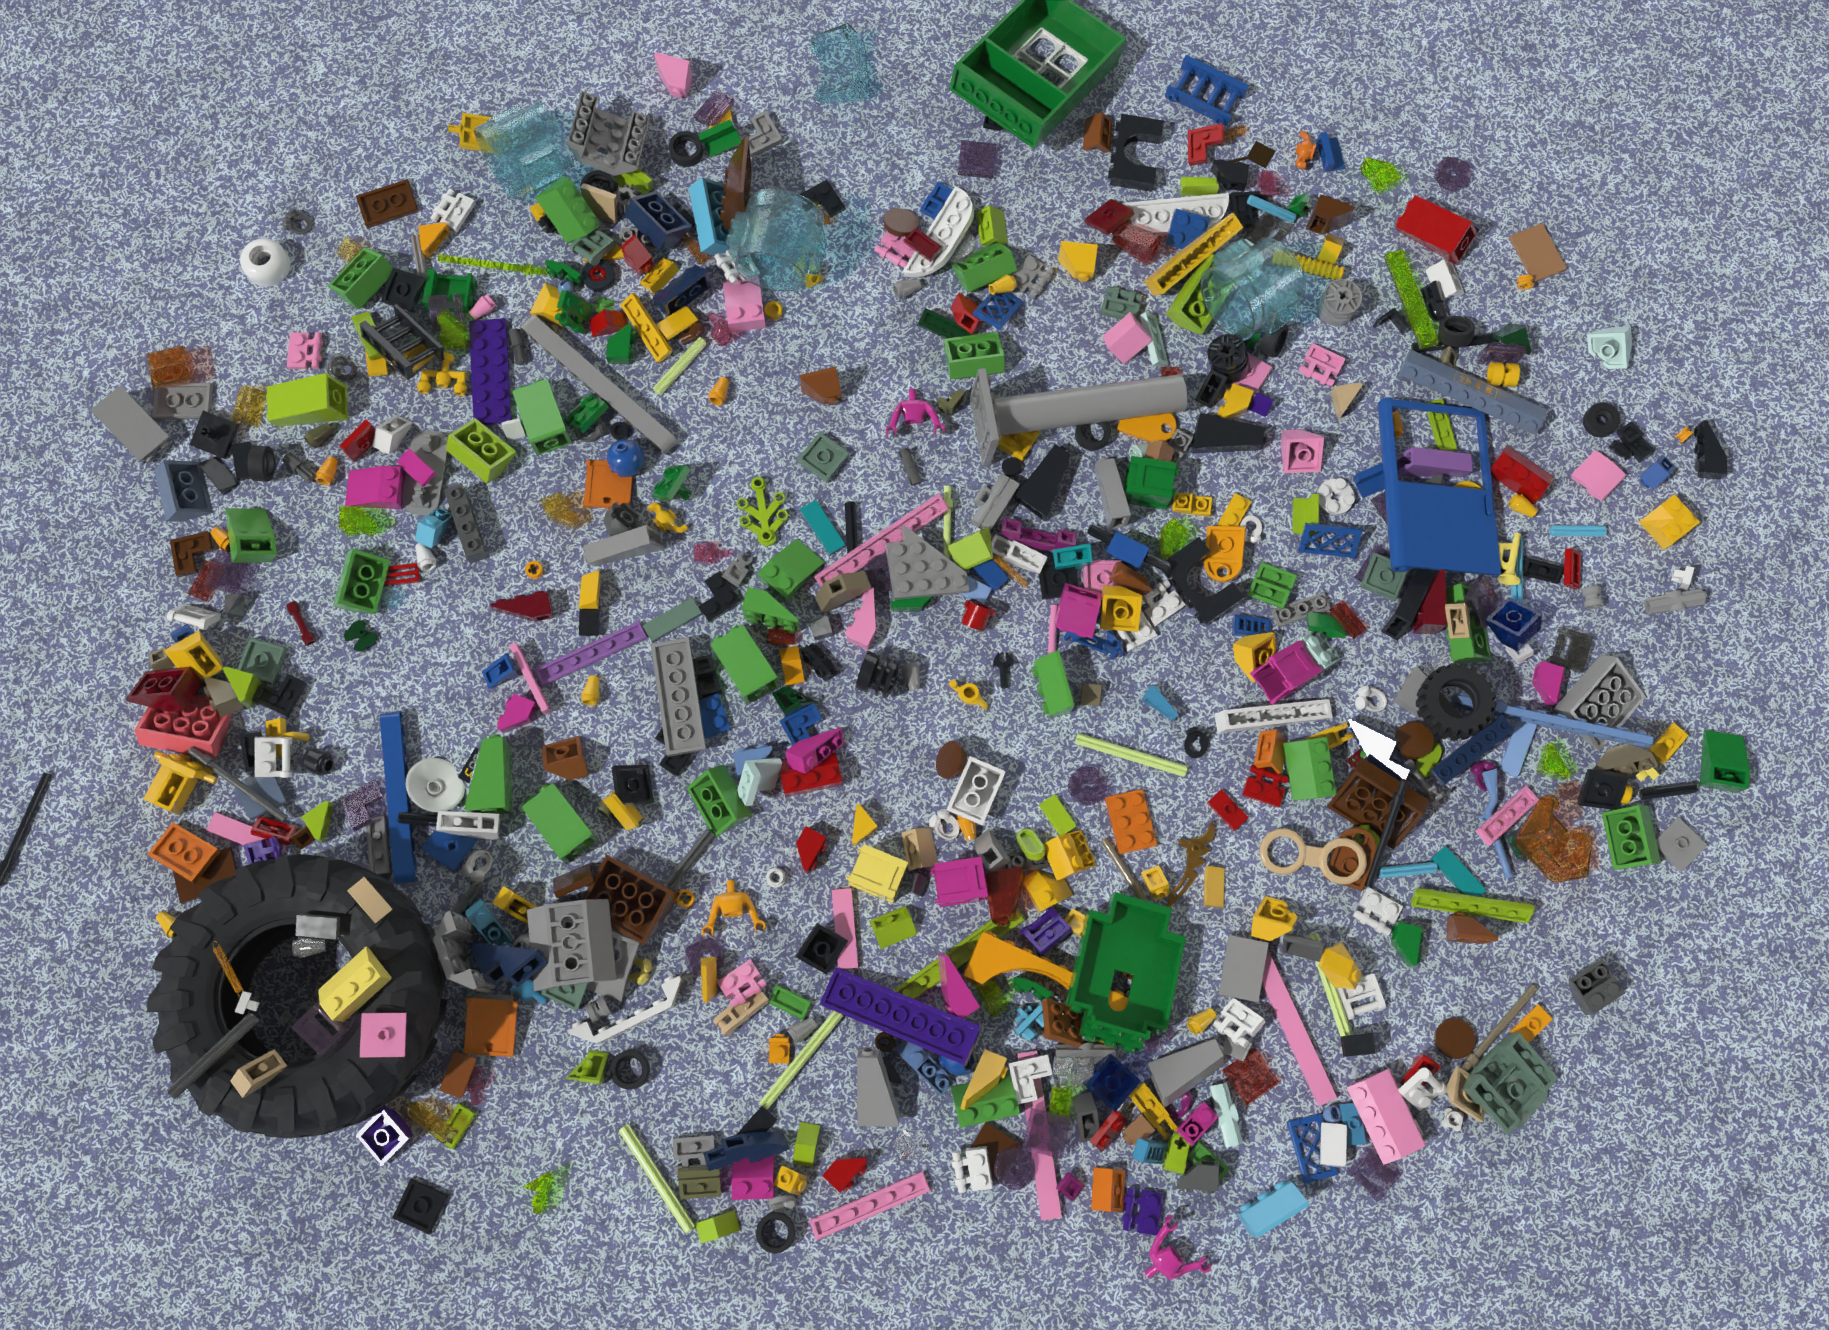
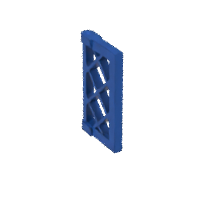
M990 293L974 310L973 315L1001 330L1020 308L1023 301L1010 293H998L999 296ZM993 301L994 305H988V303ZM998 301H1004L1006 305H999ZM991 310H997L999 314H992ZM1002 310H1008V313L1003 314Z
M1305 523L1298 551L1299 553L1355 559L1362 529ZM1310 530L1320 531L1312 537L1309 535ZM1326 532L1339 533V534H1337L1336 536H1334V537H1332V538L1330 539V538L1326 535ZM1323 535L1327 541L1318 546L1314 539ZM1344 535H1354V538L1348 541ZM1342 537L1346 543L1337 548L1333 541ZM1312 542L1316 548L1306 547V544ZM1328 544H1331L1335 550H1327L1322 548L1327 546ZM1347 546L1351 548L1350 552L1341 551Z
M1321 1114L1286 1122L1303 1183L1308 1184L1338 1175L1336 1167L1329 1166V1171H1323L1320 1169L1322 1166L1320 1163L1316 1167L1308 1162L1312 1151L1320 1154V1151L1314 1147L1319 1138H1321V1123H1323ZM1317 1121L1319 1134L1308 1128L1311 1122ZM1300 1125L1305 1129L1298 1139L1294 1127ZM1307 1130L1317 1136L1312 1147L1302 1141ZM1300 1143L1310 1148L1305 1159L1301 1153ZM1306 1163L1316 1169L1313 1175L1308 1176L1305 1167Z

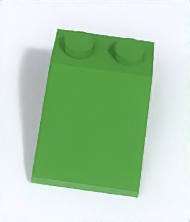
M795 539L770 559L757 574L761 582L784 602L788 603L825 562L800 540Z

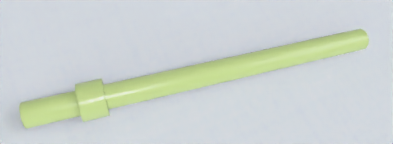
M944 486V501L949 510L944 512L943 555L951 560V553L947 546L951 544V509H953V500H951V486Z

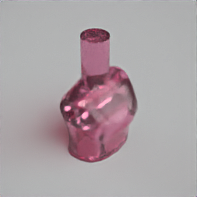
M710 313L708 317L713 324L710 336L717 342L718 346H725L731 340L733 334L729 330L725 319L718 320L715 313Z
M713 542L694 544V562L714 564L717 557H729V550H717L716 544Z
M483 1066L474 1067L465 1091L470 1093L471 1106L479 1105L478 1091L486 1087Z

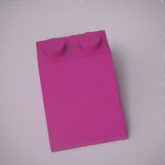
M377 466L350 470L345 507L402 509V492L406 473L398 466Z
M940 952L938 954L942 999L945 1003L943 1008L946 1013L963 1019L980 1008L949 956Z

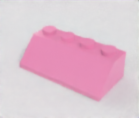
M1390 1069L1358 1080L1347 1087L1383 1165L1401 1159L1426 1146L1403 1096L1398 1091L1399 1087Z

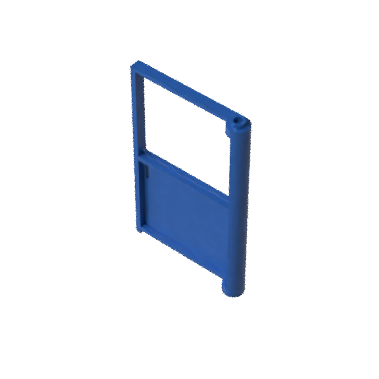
M1390 397L1381 399L1377 406L1391 571L1405 572L1411 568L1443 569L1452 572L1492 575V578H1497L1501 575L1485 413L1473 408L1395 400ZM1397 409H1408L1476 417L1483 490L1399 481L1392 413Z

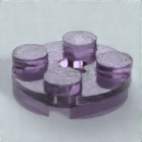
M1444 157L1435 168V181L1445 191H1459L1466 187L1470 181V165L1459 158ZM1453 171L1457 176L1451 178V174H1448V172Z
M887 555L872 557L863 569L875 592L885 593L891 591L892 586ZM880 568L883 571H887V574H885V579H883L882 577H878L877 575L879 573Z
M1085 766L1077 769L1068 781V792L1072 800L1083 806H1092L1100 802L1107 791L1106 778L1094 767ZM1086 781L1089 782V785L1093 786L1089 791H1085V788H1082Z
M698 938L691 942L685 951L687 968L699 977H701V961L699 958L702 956V952L710 954L711 957H716L717 973L721 970L725 961L723 947L713 938Z
M1009 1147L998 1152L996 1155L994 1174L997 1181L1011 1190H1019L1027 1185L1026 1183L1033 1178L1035 1162L1032 1156L1024 1149ZM1014 1163L1019 1166L1015 1173L1010 1170Z

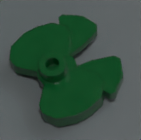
M362 620L352 623L344 633V638L347 642L356 637L359 638L354 646V650L358 652L366 651L378 639L374 632H368L365 629L366 624Z

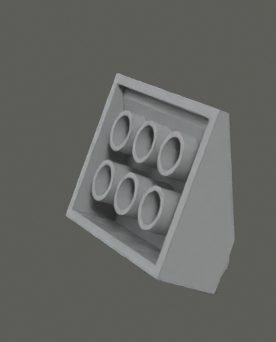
M1600 655L1557 704L1554 710L1557 714L1567 716V719H1585L1587 723H1604L1608 725L1607 727L1615 729L1624 724L1646 696L1618 657ZM1579 734L1599 752L1609 741Z

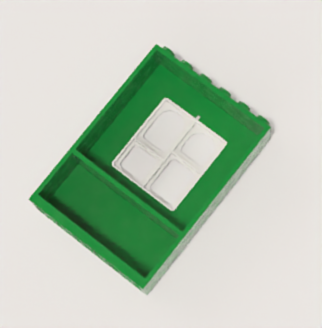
M1020 0L954 65L949 90L1035 150L1119 62L1127 38L1072 0ZM1044 38L1054 44L1055 50L1041 63L1028 55L1026 50L1036 40ZM1065 54L1073 56L1078 62L1077 68L1071 74L1065 72L1054 64V61L1059 56ZM1018 58L1024 59L1029 64L1034 66L1036 70L1034 71L1033 69L1022 63L1020 60H1018ZM1050 69L1062 77L1064 81L1057 87L1041 76V74L1045 70Z

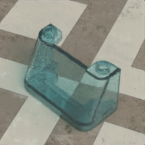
M845 23L811 36L812 44L810 49L819 58L822 85L816 87V100L821 104L869 99L866 51L860 34L849 23Z

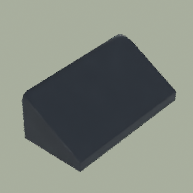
M217 456L198 464L223 495L239 484Z
M1527 555L1524 556L1523 576L1554 584L1559 583L1564 569L1562 564Z
M761 1106L736 1135L751 1132H767L777 1119Z

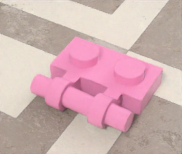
M886 231L881 239V243L885 246L876 245L874 249L875 252L879 253L880 257L884 259L886 257L893 261L894 265L898 267L900 265L903 268L908 263L904 258L910 259L915 252L904 243L905 235L897 237ZM893 249L897 251L899 254L895 255L892 252H890V250Z
M290 332L287 358L288 369H307L308 362H312V369H319V363L322 362V356L320 355L321 347H323L324 342L322 340V333L315 332L314 339L310 340L309 333ZM309 347H313V354L308 355Z
M1312 343L1303 360L1310 365L1309 367L1301 365L1298 371L1305 374L1304 376L1307 378L1312 377L1320 381V384H1327L1332 387L1335 380L1329 378V375L1332 374L1337 377L1346 358ZM1317 367L1325 372L1321 374L1315 371L1314 368Z
M751 959L717 981L728 1000L735 995V998L729 1001L733 1008L739 1004H744L746 999L755 993L757 995L767 985L763 978L757 983L755 982L762 976ZM749 985L751 986V987H749L748 989H746L745 991H743L742 993L740 992V991H742L743 989H745L746 987H748Z

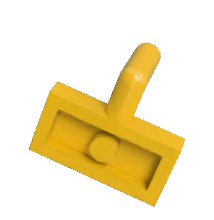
M284 718L265 721L266 737H292V739L308 741L310 739L309 734L294 731L286 733V719ZM276 744V759L282 758V744Z

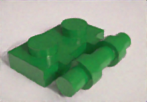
M562 290L557 304V308L562 310L561 314L557 313L555 319L561 325L570 327L572 331L585 334L587 329L583 326L582 322H588L593 305L567 290Z
M590 393L585 398L582 397L579 400L580 403L574 409H571L564 418L566 423L571 424L582 433L609 408L604 401Z

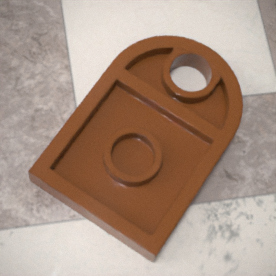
M1353 827L1344 830L1338 838H1348L1354 841L1355 834L1363 833L1364 841L1358 844L1366 854L1367 866L1364 874L1357 881L1343 885L1362 891L1376 852V842L1373 836L1366 830ZM1338 846L1333 849L1327 866L1335 875L1348 876L1357 869L1359 864L1358 856L1352 848Z

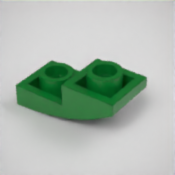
M553 260L545 261L546 272L552 278L557 277L560 281L565 278L578 287L583 283L581 274L571 267Z
M1307 613L1308 631L1326 632V637L1346 638L1343 621L1324 614Z
M1014 977L1011 980L1014 983L1012 987L1020 994L1023 992L1027 994L1032 988L1034 990L1032 994L1040 1001L1046 998L1050 999L1053 995L1048 989L1028 979Z

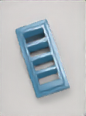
M1152 684L1143 696L1142 701L1169 720L1174 721L1178 713Z
M1138 1138L1132 1158L1143 1163L1163 1164L1168 1144Z

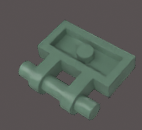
M1107 286L1105 293L1111 294L1112 297L1104 296L1100 315L1121 320L1131 312L1137 318L1140 304L1133 301L1141 302L1142 294H1138L1134 290H1122L1118 286ZM1119 296V297L1127 298L1128 301H1127V300H1123V299H1119V298H1117V297Z

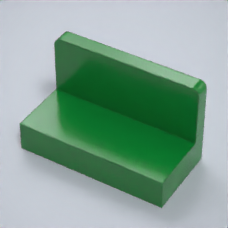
M731 119L698 134L700 141L705 145L709 157L719 155L741 143L736 126Z

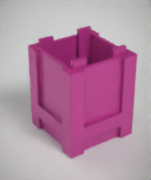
M1299 640L1269 657L1265 664L1254 669L1250 675L1255 682H1258L1265 692V696L1273 705L1302 688L1304 684L1323 671L1314 663L1305 650L1303 643Z
M982 857L936 863L934 868L931 869L930 875L934 874L938 896L935 899V904H939V908L985 901L986 897H988Z

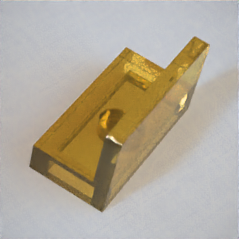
M249 385L240 387L231 421L237 424L246 423L254 427H260L267 392Z

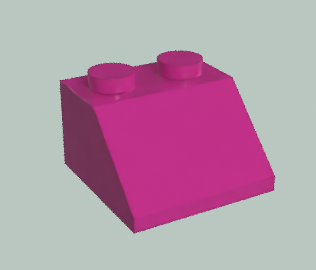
M774 1155L751 1164L748 1158L733 1163L732 1200L775 1198Z

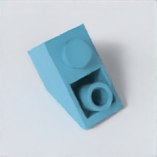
M437 507L418 522L415 541L430 548L437 545L453 519L452 513Z

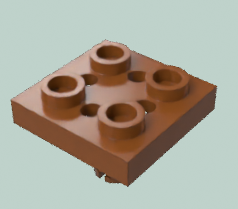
M1048 998L1042 1001L1044 1037L1048 1040L1052 1039L1076 1048L1082 1045V1036L1079 1035L1081 1029L1079 1013L1071 1011V1007H1067L1063 1003Z

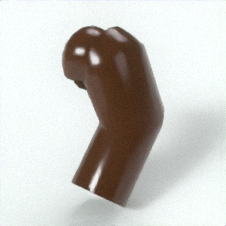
M700 322L692 324L689 331L679 337L681 343L684 345L699 338L704 331L703 325Z

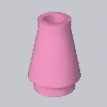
M486 294L484 297H480L469 313L477 320L492 312L497 305Z

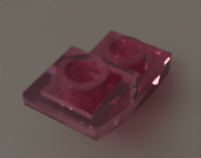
M1262 170L1261 173H1256L1257 187L1260 194L1279 195V187L1276 184L1277 176L1272 173L1273 171Z

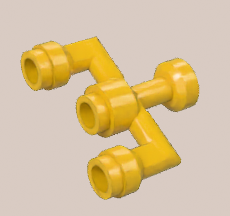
M444 352V360L441 361V371L422 369L421 379L417 384V391L421 394L429 393L431 388L429 383L430 377H436L435 382L440 388H448L451 378L457 379L453 389L454 394L465 396L467 392V372L449 371V364L454 362L455 356Z

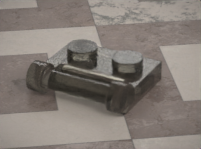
M1264 212L1244 235V239L1249 240L1260 251L1270 256L1273 248L1283 236L1291 231V227L1287 223L1278 220L1272 214ZM1275 227L1278 228L1279 231L1268 244H1264L1263 242Z
M1558 627V637L1548 663L1582 673L1593 637L1566 627ZM1567 636L1571 639L1565 659L1560 658V655L1564 645L1565 638Z

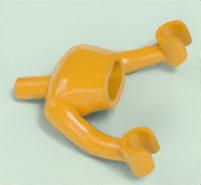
M734 880L727 881V893L716 895L711 907L708 924L702 928L703 938H705V932L711 931L712 937H714L713 928L718 916L719 907L723 917H738L743 915V909L746 906L754 923L755 933H757L756 928L758 926H762L764 932L766 931V925L764 921L759 919L746 892H735Z

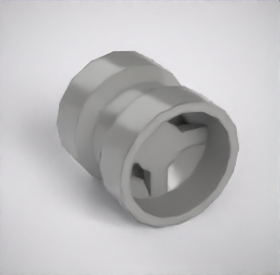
M1591 586L1581 590L1582 596L1585 598V609H1595L1604 606L1603 599L1599 596L1602 593L1600 586Z
M604 996L598 998L594 1003L590 1002L585 1005L586 1011L593 1023L599 1021L602 1016L612 1014Z

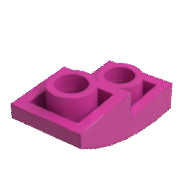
M410 448L397 461L423 487L436 474Z

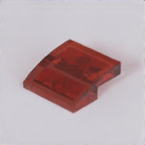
M1255 1048L1248 1051L1244 1062L1236 1060L1222 1070L1246 1107L1279 1084L1278 1079L1267 1067V1063Z

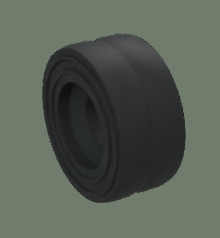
M1605 402L1592 405L1583 416L1585 430L1590 435L1598 438L1607 437L1612 434L1620 423L1618 410L1613 405ZM1597 416L1604 417L1606 423L1600 424L1597 421Z

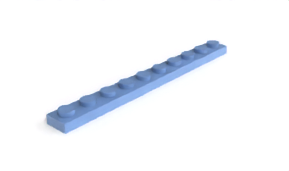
M1462 693L1453 694L1450 703L1454 707L1473 710L1472 700L1468 698V695ZM1496 702V709L1493 711L1494 716L1498 717L1502 714L1507 719L1647 749L1652 745L1654 738L1648 736L1646 732L1636 731V733L1628 732V729L1623 727H1616L1614 729L1607 727L1608 725L1604 723L1591 724L1587 723L1585 719L1577 718L1572 720L1567 719V716L1556 714L1555 716L1548 715L1543 710H1535L1534 712L1527 710L1528 708L1524 706H1508L1505 702Z

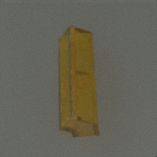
M416 1100L408 1106L407 1115L441 1144L444 1145L448 1141L451 1142L458 1133L455 1127L423 1101Z

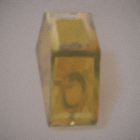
M559 491L541 499V503L551 522L574 530L579 529L577 522L580 521L576 512H571L569 508L572 506L568 495L564 496L562 491Z

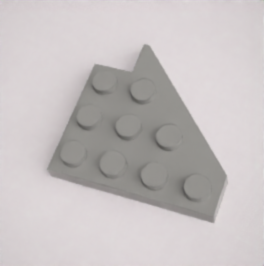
M902 526L901 528L902 542L886 543L885 547L894 600L969 592L967 573L907 526Z

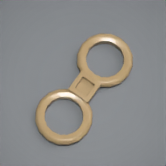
M1283 828L1269 832L1262 839L1259 847L1263 865L1271 872L1279 875H1289L1296 872L1302 865L1319 867L1329 881L1343 885L1357 881L1364 874L1367 866L1366 854L1363 848L1356 841L1348 838H1336L1322 848L1306 845L1303 838L1295 831ZM1286 836L1291 838L1299 848L1297 860L1287 867L1275 865L1268 857V846L1277 837ZM1347 846L1356 852L1359 864L1353 874L1338 876L1329 870L1327 857L1334 848Z

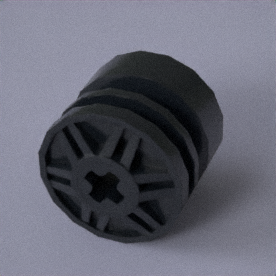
M1233 334L1220 335L1209 344L1207 350L1209 364L1211 368L1228 376L1225 383L1238 382L1247 375L1250 362L1245 343L1240 337Z
M867 651L858 674L855 689L868 693L873 685L875 686V696L879 695L882 688L884 689L882 698L887 699L890 692L894 689L898 677L899 660L894 659L891 667H889L890 657H887L884 663L880 664V654Z

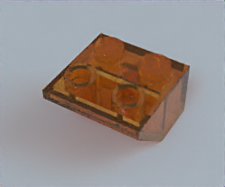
M184 345L146 354L153 389L192 379L195 372L192 355Z

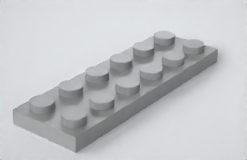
M689 637L651 644L667 757L706 750Z

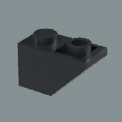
M1223 159L1213 160L1210 171L1228 190L1244 192L1247 185L1249 164L1228 162Z

